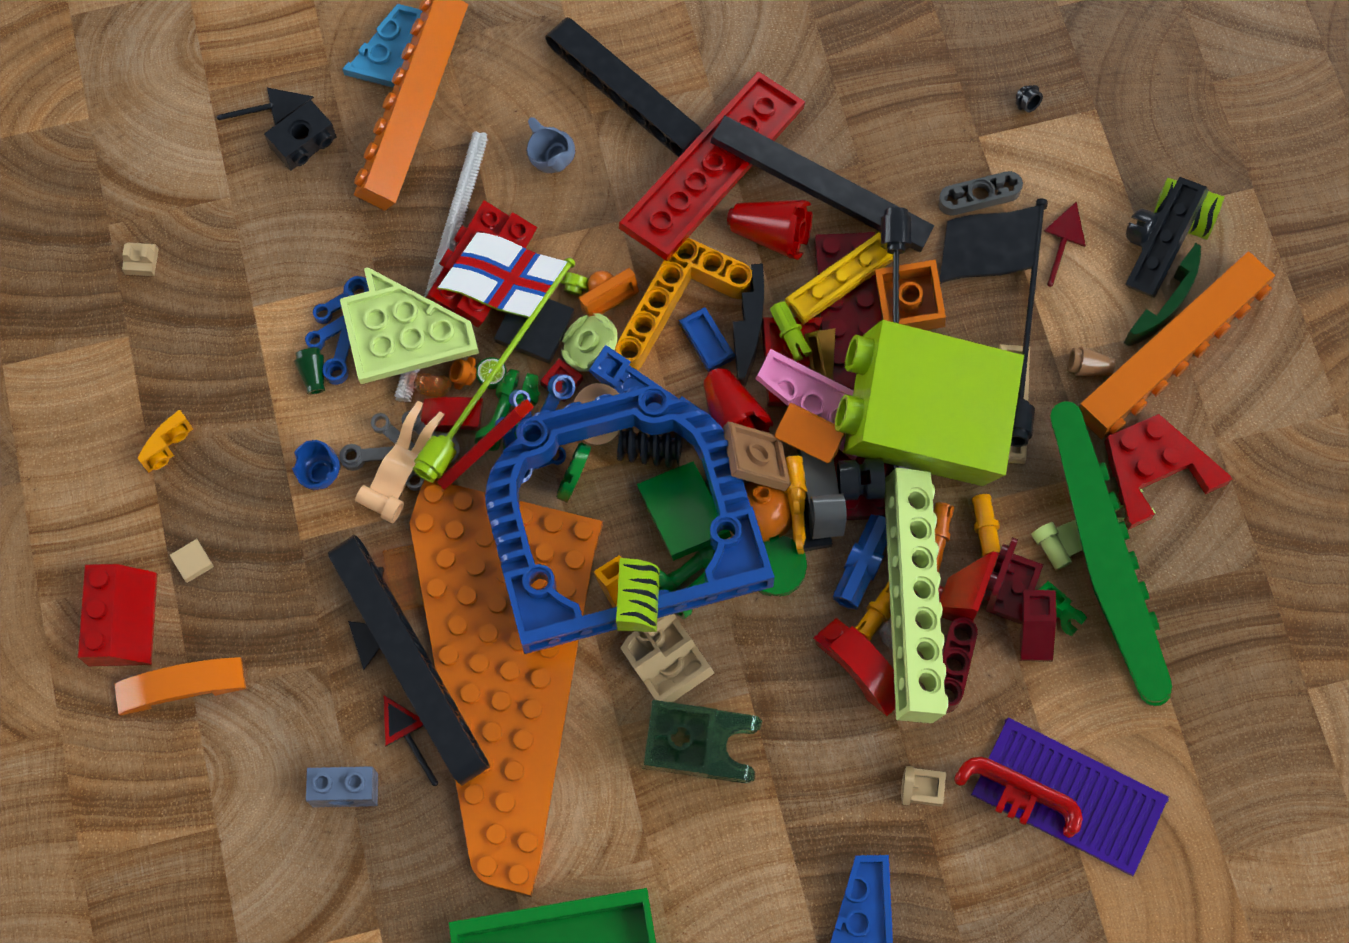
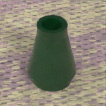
M307 348L296 352L294 363L306 387L307 394L314 395L324 392V355L320 354V349Z

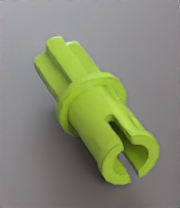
M782 301L774 304L770 308V312L781 332L779 336L787 343L794 361L803 359L798 347H800L805 357L811 355L812 351L800 331L802 326L796 323L787 303Z

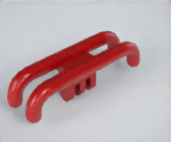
M984 757L970 758L962 764L954 777V782L959 786L965 785L973 774L982 775L1005 786L995 811L1001 814L1007 802L1011 804L1007 817L1014 819L1018 808L1024 810L1019 819V823L1026 825L1037 801L1064 816L1063 834L1067 838L1074 837L1081 829L1083 817L1076 801L991 759Z

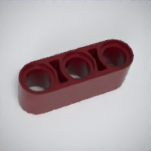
M965 617L957 618L951 623L942 649L943 663L946 665L944 687L955 695V700L948 702L946 713L953 712L962 700L978 635L976 624L971 619ZM958 629L966 631L969 635V640H958L954 635V631ZM950 659L958 660L962 665V670H950L946 661Z

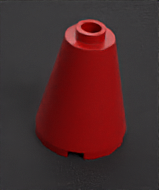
M806 200L737 203L728 212L727 225L737 235L790 259L799 260L804 252L799 251L801 244L807 245L810 238L813 213L812 211H807V206H811V203Z
M721 368L710 371L703 382L709 415L722 428L729 421L770 433L769 427H773L771 417L728 369Z

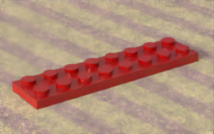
M758 71L619 222V229L665 261H668L753 166L747 161L710 143L724 115L775 141L804 109L805 101Z

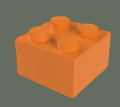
M936 259L899 265V324L923 330L945 327L946 315ZM893 267L875 269L882 320L893 322Z

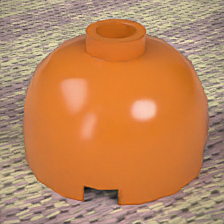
M750 481L744 484L751 507L753 506L763 542L770 541V538L779 535V538L785 535L792 527L787 494H784L782 490Z

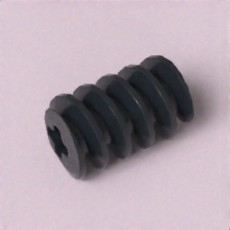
M634 427L627 428L626 431L620 430L617 460L622 461L627 453L630 463H634L638 455H640L641 463L644 465L652 457L654 466H659L664 458L667 468H671L675 460H677L679 468L683 437L676 433L675 437L671 438L670 432L664 433L662 436H659V434L649 435L640 430L638 433H635Z

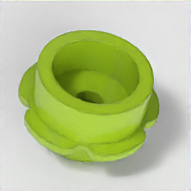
M567 272L564 280L560 281L562 285H565L564 291L567 293L581 296L582 291H588V278L582 275Z

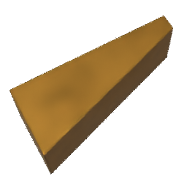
M835 329L805 334L806 342L812 351L811 355H809L811 369L833 380Z

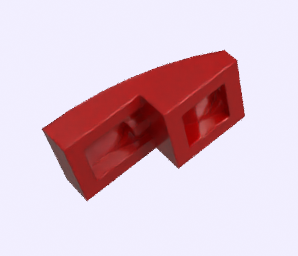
M473 397L424 399L421 422L427 425L440 411L445 416L435 431L450 432ZM483 398L478 400L459 429L473 431L480 429L484 404Z

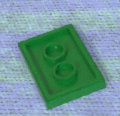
M694 461L637 484L638 491L673 561L711 545L710 526L712 521L718 517L713 497ZM722 530L718 533V536L722 539H727L731 537L729 530Z

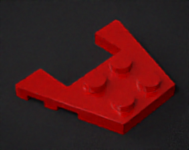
M1160 414L1109 435L1104 441L1112 474L1117 480L1119 488L1118 498L1120 505H1123L1126 516L1124 521L1128 530L1151 520L1155 515L1140 491L1144 487L1187 468L1191 471L1205 495L1228 485L1232 480L1226 471Z

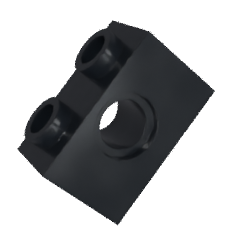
M309 100L264 133L270 149L290 171L297 166L304 165L313 154L320 149L327 148L337 138L333 124L312 100ZM307 135L304 139H298L300 136Z

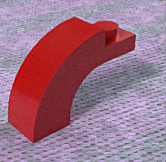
M835 618L813 637L816 645L849 673L862 690L867 701L885 716H888L896 709L894 669L875 646L855 627L851 626L849 628L838 618Z

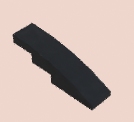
M763 263L751 264L752 292L742 293L743 321H733V343L737 379L744 387L755 362L761 335L764 305Z

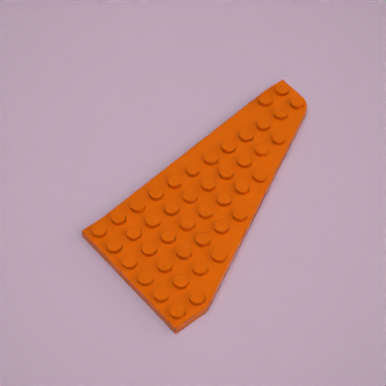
M424 480L420 487L409 524L435 669L490 765V768L463 786L456 781L470 864L476 876L484 884L532 897L542 859L579 640L524 654L487 513L486 492L451 484L444 490L437 483V480L433 483ZM519 501L520 513L535 564L545 565L552 570L557 592L567 599L578 603L581 614L584 616L593 559L602 531L603 521ZM538 579L534 581L531 587L540 590L545 588L548 582Z

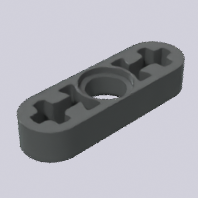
M1007 171L949 185L941 191L938 206L944 214L954 216L1011 202L1020 196L1023 180L1017 173ZM1008 182L1010 186H1014L1013 191H1009L1008 187H1003L1004 183ZM975 188H984L989 196L986 199H977L972 191ZM948 196H952L954 200L958 199L957 204L953 205L951 201H947Z

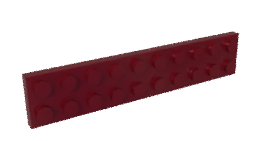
M875 232L815 235L817 275L872 238ZM875 274L820 312V317H823L821 330L835 329L833 381L853 391L856 373L848 372L845 369V359L850 341L854 335L863 336L882 321ZM840 449L833 459L836 477L838 460H852ZM857 456L855 460L858 464H862L866 458ZM884 463L885 478L893 471V465ZM861 475V485L867 484V475ZM860 495L858 500L845 501L846 520H867L871 514L886 518L885 498L867 500L863 495Z

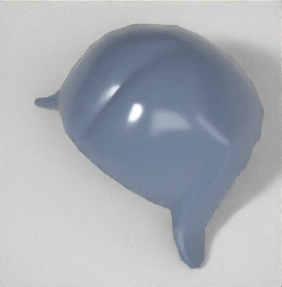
M529 118L528 124L532 130V135L528 141L526 153L531 164L544 173L552 174L563 171L575 157L576 150L573 139L564 131L554 127H544L535 118Z

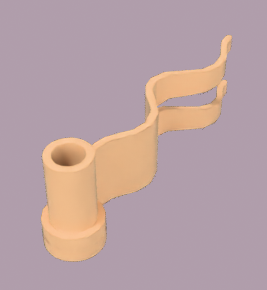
M420 401L416 402L407 415L395 446L382 460L370 488L363 485L355 498V502L381 514V518L391 524L398 519L403 509L404 502L399 500L415 466L414 460L445 416L444 413L439 411L424 427L410 451L413 427L423 406V403Z

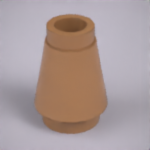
M1081 346L1079 349L1072 348L1070 351L1067 369L1068 372H1073L1075 376H1111L1115 370V359Z

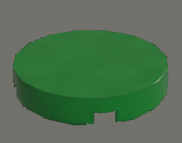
M583 442L577 445L572 456L573 458L558 488L557 499L566 503L569 501L589 456L590 445Z
M779 535L770 538V541L764 542L774 574V586L758 592L767 596L781 597L794 592L802 584L806 575L807 560L805 552L804 554H798L793 539L788 536H781L779 538Z

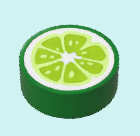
M485 358L478 364L476 375L480 385L483 384L497 364L498 358ZM503 364L487 389H496L498 383L504 379L507 374L505 364Z

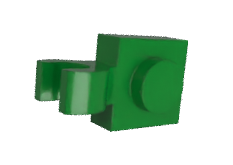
M1047 581L1038 590H1056V619L1059 617L1062 630L1067 635L1073 636L1078 629L1071 624V619L1082 624L1087 619V616L1082 611L1071 606L1072 600Z

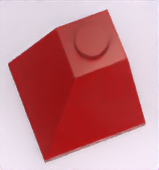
M990 552L948 577L944 587L939 586V602H941L943 608L942 618L954 621L957 618L965 617L974 621L999 553Z

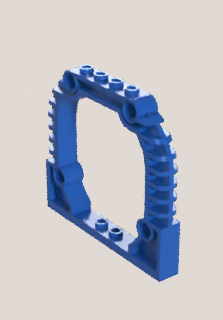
M635 386L627 389L624 393L614 396L604 394L591 402L583 404L581 402L570 403L564 409L556 411L543 410L537 412L533 417L522 420L518 424L516 429L517 439L503 450L490 471L486 485L485 500L524 654L617 629V607L582 616L578 603L567 599L557 592L552 570L545 565L535 564L520 513L519 490L527 470L550 462L561 445L635 426L641 432L650 435L674 431L693 445L701 459L718 513V517L712 521L710 526V544L716 552L705 569V583L669 592V590L659 591L657 618L774 586V574L753 506L751 507L743 480L731 476L726 449L728 440L724 438V429L711 415L689 405L686 401L669 399L667 391L662 387L648 386L642 388ZM654 402L662 405L657 410L647 407L650 403ZM531 434H538L541 436L537 441L534 442L526 440V438ZM722 530H729L734 536L730 539H722L718 536V533ZM538 579L548 582L547 586L540 590L531 587L534 581Z

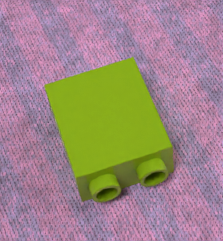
M887 320L880 321L863 336L854 335L850 341L845 359L846 371L856 373L853 396L843 395L835 417V430L846 433L843 453L866 459L882 458L883 462L912 470L927 471L933 475L979 486L987 485L1005 476L1024 355Z

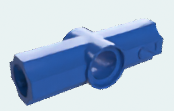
M871 514L858 544H854L847 558L844 574L833 595V600L843 607L858 609L870 581L874 580L884 558L883 552L887 546L885 517Z

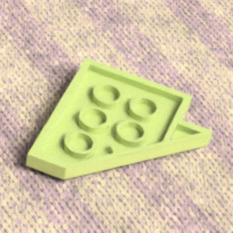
M364 268L369 291L340 299L360 384L479 354L471 321L370 268Z

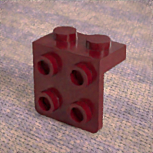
M1012 537L1010 545H1002L983 600L989 601L986 612L1022 625L1023 589L1035 590L1044 564L1014 554L1018 539Z

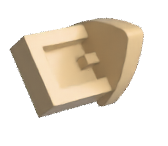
M906 766L901 786L902 805L917 803L942 807L946 772Z

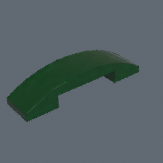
M1195 243L1173 276L1181 284L1157 316L1147 309L1143 312L1129 331L1124 344L1131 346L1149 338L1163 328L1177 313L1198 273L1201 259V246Z

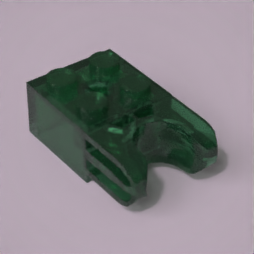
M652 700L642 769L747 784L754 782L755 771L752 766L734 761L727 752L726 744L733 735L756 733L761 729L762 719L749 714ZM677 732L684 733L683 738L688 739V743H683L682 747L676 746L675 742L671 740V737H675Z

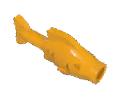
M789 456L785 457L791 485L784 491V494H787L790 506L793 540L798 554H804V543L806 540L804 511L807 488L803 457Z

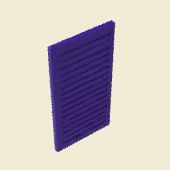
M1009 717L1006 718L1003 729L988 759L1069 796L1077 802L1083 817L1080 831L1074 837L1067 838L1063 834L1064 816L1058 811L1036 801L1027 824L1133 877L1162 811L1169 801V797ZM980 775L971 795L996 808L1005 786ZM1006 802L1003 812L1008 814L1011 804ZM1018 808L1015 818L1020 819L1024 810Z

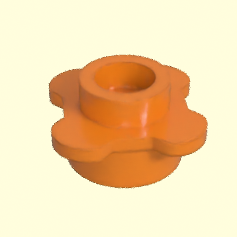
M469 357L466 361L457 359L452 363L449 378L454 382L456 389L461 390L463 386H471L477 374L474 367L476 364L475 358Z

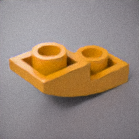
M178 410L163 422L142 448L137 459L148 473L164 467L169 462V459L174 456L168 446L172 443L181 442L193 430L181 410Z

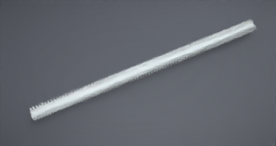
M475 131L472 133L473 136L468 146V152L466 153L467 155L465 156L464 165L456 187L457 190L453 197L454 200H452L453 203L449 210L450 213L446 220L447 223H445L446 226L443 230V236L440 240V246L437 250V256L434 260L424 297L428 294L443 268L439 264L447 249L453 251L457 244L453 241V238L461 225L464 224L462 221H465L463 218H465L466 208H468L467 205H469L468 202L471 199V192H473L471 189H474L473 186H475L474 183L477 179L475 176H478L476 173H479L477 170H480L478 167L481 166L482 162L480 160H482L481 157H483L482 154H484L483 151H485L484 148H486L485 145L487 144L485 141H488L486 139L487 134L484 132L479 133ZM420 369L400 374L401 377L397 385L399 387L396 388V394L394 395L396 397L395 400L411 402V395H413V388H415V381H417L416 378H418L417 374L419 375L418 371Z

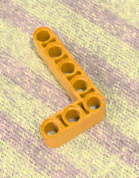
M687 238L668 261L664 260L619 338L616 344V352L622 356L627 351L637 353L635 357L626 359L631 361L629 365L638 371L644 364L691 279L731 298L742 299V293L750 292L752 288V270L750 267L700 242ZM682 253H688L691 255V257L688 259H682L679 257V255ZM713 265L718 267L719 269L716 271H708L705 268L707 266ZM674 277L678 281L670 284L665 279ZM742 278L745 282L736 284L732 282V279ZM658 301L665 304L661 308L651 306L652 303ZM641 326H647L651 329L647 333L637 331Z

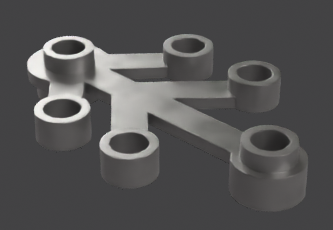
M407 411L403 414L402 424L404 423L410 411ZM375 414L371 419V426L374 431L384 434L396 444L400 431L391 425L389 418L385 414ZM418 414L413 431L420 435L426 425L421 422ZM379 419L386 420V425L382 428L375 426ZM433 432L432 436H439L435 432ZM455 437L452 438V441L455 444L454 449L457 454L452 462L458 457L460 452V446ZM411 441L410 447H409V450H410V451L412 450V448H413L414 445H415L412 441ZM348 444L341 449L339 458L346 469L355 471L363 467L365 462L382 461L394 446L361 449L356 444ZM348 452H357L356 458L354 460H347L346 455ZM412 471L406 485L409 489L417 491L420 490L424 479L420 477V482L417 485H411L409 483L410 478L418 476Z

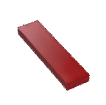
M524 399L438 479L437 483L445 490L524 418L534 406L528 399Z

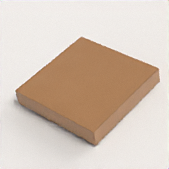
M728 421L723 429L724 438L728 440L726 449L731 476L786 491L791 483L782 441L775 438L773 434Z

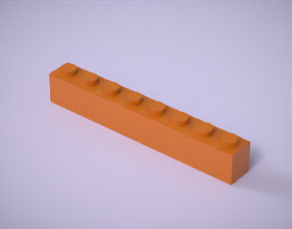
M462 0L421 1L419 10L422 13L411 28L410 34L413 35L411 43H407L401 54V58L404 59L402 67L396 70L392 78V83L395 84L393 91L388 93L383 102L384 115L376 122L373 133L376 134L373 143L371 142L364 153V158L367 159L365 166L358 171L355 177L354 184L357 187L354 196L384 211L393 206L398 199L469 5Z
M1248 251L1080 404L1079 408L1085 424L1101 440L1109 433L1114 434L1120 431L1126 424L1124 419L1130 413L1136 416L1148 404L1145 400L1151 394L1155 397L1158 396L1168 386L1167 380L1173 374L1179 377L1190 364L1187 361L1194 355L1197 358L1202 356L1211 346L1208 342L1213 337L1220 339L1231 328L1229 323L1235 317L1241 320L1251 310L1250 304L1255 299L1260 302L1270 293L1273 288L1269 285L1274 279L1275 274Z

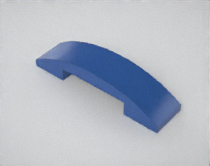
M607 345L603 347L588 370L602 384L613 387L619 394L635 386L642 388L659 386L629 365L631 361ZM667 391L669 399H678L686 401L689 403V405H692L700 409L683 396L677 398L676 396ZM654 402L650 403L647 407L657 410L662 405Z

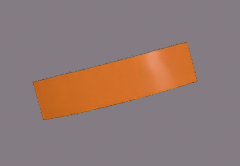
M241 657L211 659L174 665L142 673L114 683L119 715L152 709L151 705L213 693L216 696L246 689Z

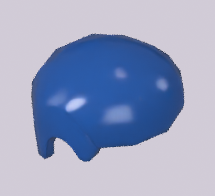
M319 440L306 441L296 448L294 452L296 464L292 470L298 482L313 491L328 488L337 478L340 470V461L335 451L329 445Z

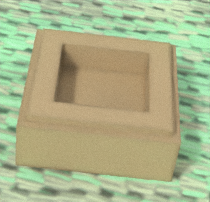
M198 539L170 554L171 559L186 583L214 567Z

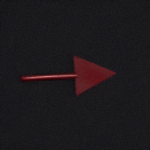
M1077 202L1044 230L1046 233L1061 238L1047 283L1049 287H1052L1066 242L1070 241L1083 247L1086 246Z

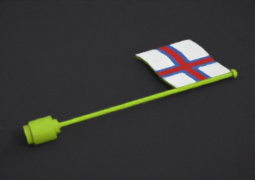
M477 232L437 289L460 293L496 310L528 319L447 436H431L414 460L415 466L413 467V471L419 477L433 483L436 478H441L457 454L452 438L569 268L575 266V261L572 258H566L563 261L537 254L502 237Z

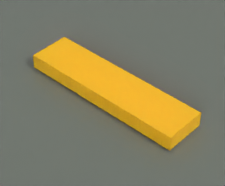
M879 232L785 298L788 307L802 324L811 320L873 276L875 269L884 268L893 262V254L887 253V250L881 247V233Z

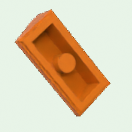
M790 403L774 437L825 463H830L837 455L845 433L836 431L834 423Z

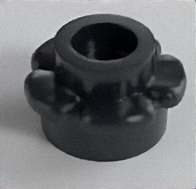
M1037 85L1023 86L1016 94V105L1019 110L1024 109L1026 112L1034 111L1043 99L1042 93L1039 92V87Z

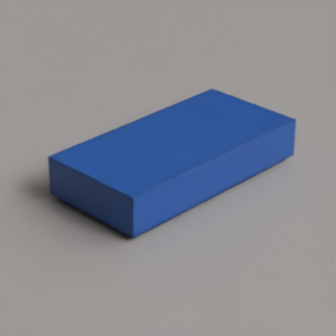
M706 307L679 320L680 327L708 373L735 359L734 352Z

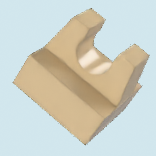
M124 244L122 254V271L124 274L154 276L159 251L156 244Z

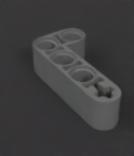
M797 449L798 456L803 457L807 488L805 503L811 538L844 536L847 518L844 494H839L834 460L830 463H825Z

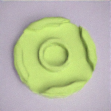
M593 313L595 316L588 317L585 315L580 317L570 325L564 334L562 342L565 344L564 350L561 348V355L568 365L578 371H588L605 345L615 350L618 340L617 329L613 322L600 313Z

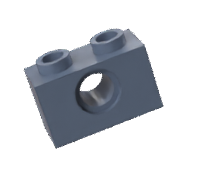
M373 766L307 768L306 801L312 807L377 806L378 773Z

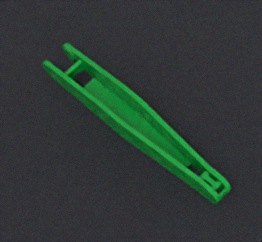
M1069 401L1060 402L1051 411V424L1057 441L1092 587L1141 699L1147 705L1161 706L1170 699L1172 681L1155 633L1156 630H1160L1155 612H1148L1145 600L1150 599L1145 582H1138L1135 570L1140 569L1135 552H1128L1125 540L1130 539L1125 522H1118L1115 511L1119 510L1120 507L1115 492H1108L1105 481L1110 480L1105 462L1098 463L1080 408Z

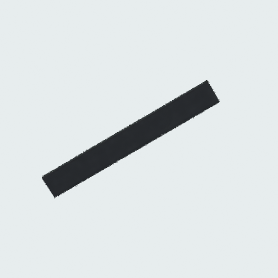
M725 115L711 138L710 143L880 232L881 217L884 216V210L891 207H899ZM908 212V215L911 216L910 248L921 252L935 225Z

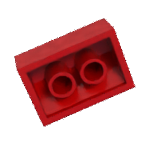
M119 564L85 565L78 658L88 667L152 665L158 576L156 572Z

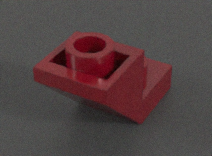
M1023 589L1020 661L1053 662L1056 632V590Z

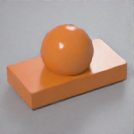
M630 267L616 276H613L608 271L600 270L594 272L588 279L587 287L589 292L580 296L579 301L584 316H595L593 313L603 314L639 292L636 276Z

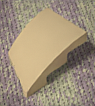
M675 614L657 618V632L634 631L621 646V650L661 709H664L714 674V671Z

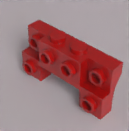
M483 200L467 228L462 225L453 238L457 245L453 251L447 249L439 262L443 268L425 298L471 321L472 325L479 328L492 307L460 293L437 289L477 232L502 237L526 248L538 227L514 212L507 215Z

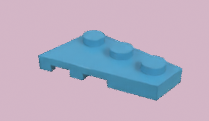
M397 4L376 28L377 32L371 40L360 47L358 50L359 54L355 59L344 66L342 69L344 75L394 88L395 84L392 83V78L396 70L402 67L404 59L401 58V54L407 43H411L413 37L410 34L411 28L416 19L420 18L422 11L417 8Z

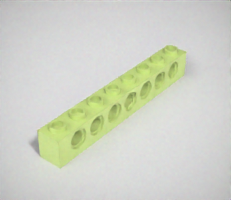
M895 468L885 478V515L896 720L934 723L946 715L948 709V696L945 694L944 687L946 665L943 663L942 655L944 634L941 632L940 623L943 608L941 602H939L938 591L941 577L940 573L937 572L936 560L939 552L938 543L935 542L937 516L933 512L935 487L932 484L931 472ZM914 590L918 592L920 598L915 594ZM915 620L921 624L922 628L917 625ZM917 650H918L919 652H921V654L923 655L924 659H922V658L918 655ZM919 681L923 683L926 691L921 688Z

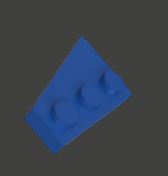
M889 855L855 856L830 943H893Z

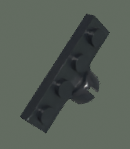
M1179 177L1161 212L1154 213L1142 208L1132 215L1131 218L1136 219L1137 224L1128 223L1126 237L1130 243L1141 246L1142 252L1126 282L1128 288L1153 298L1156 297L1209 192L1207 186Z

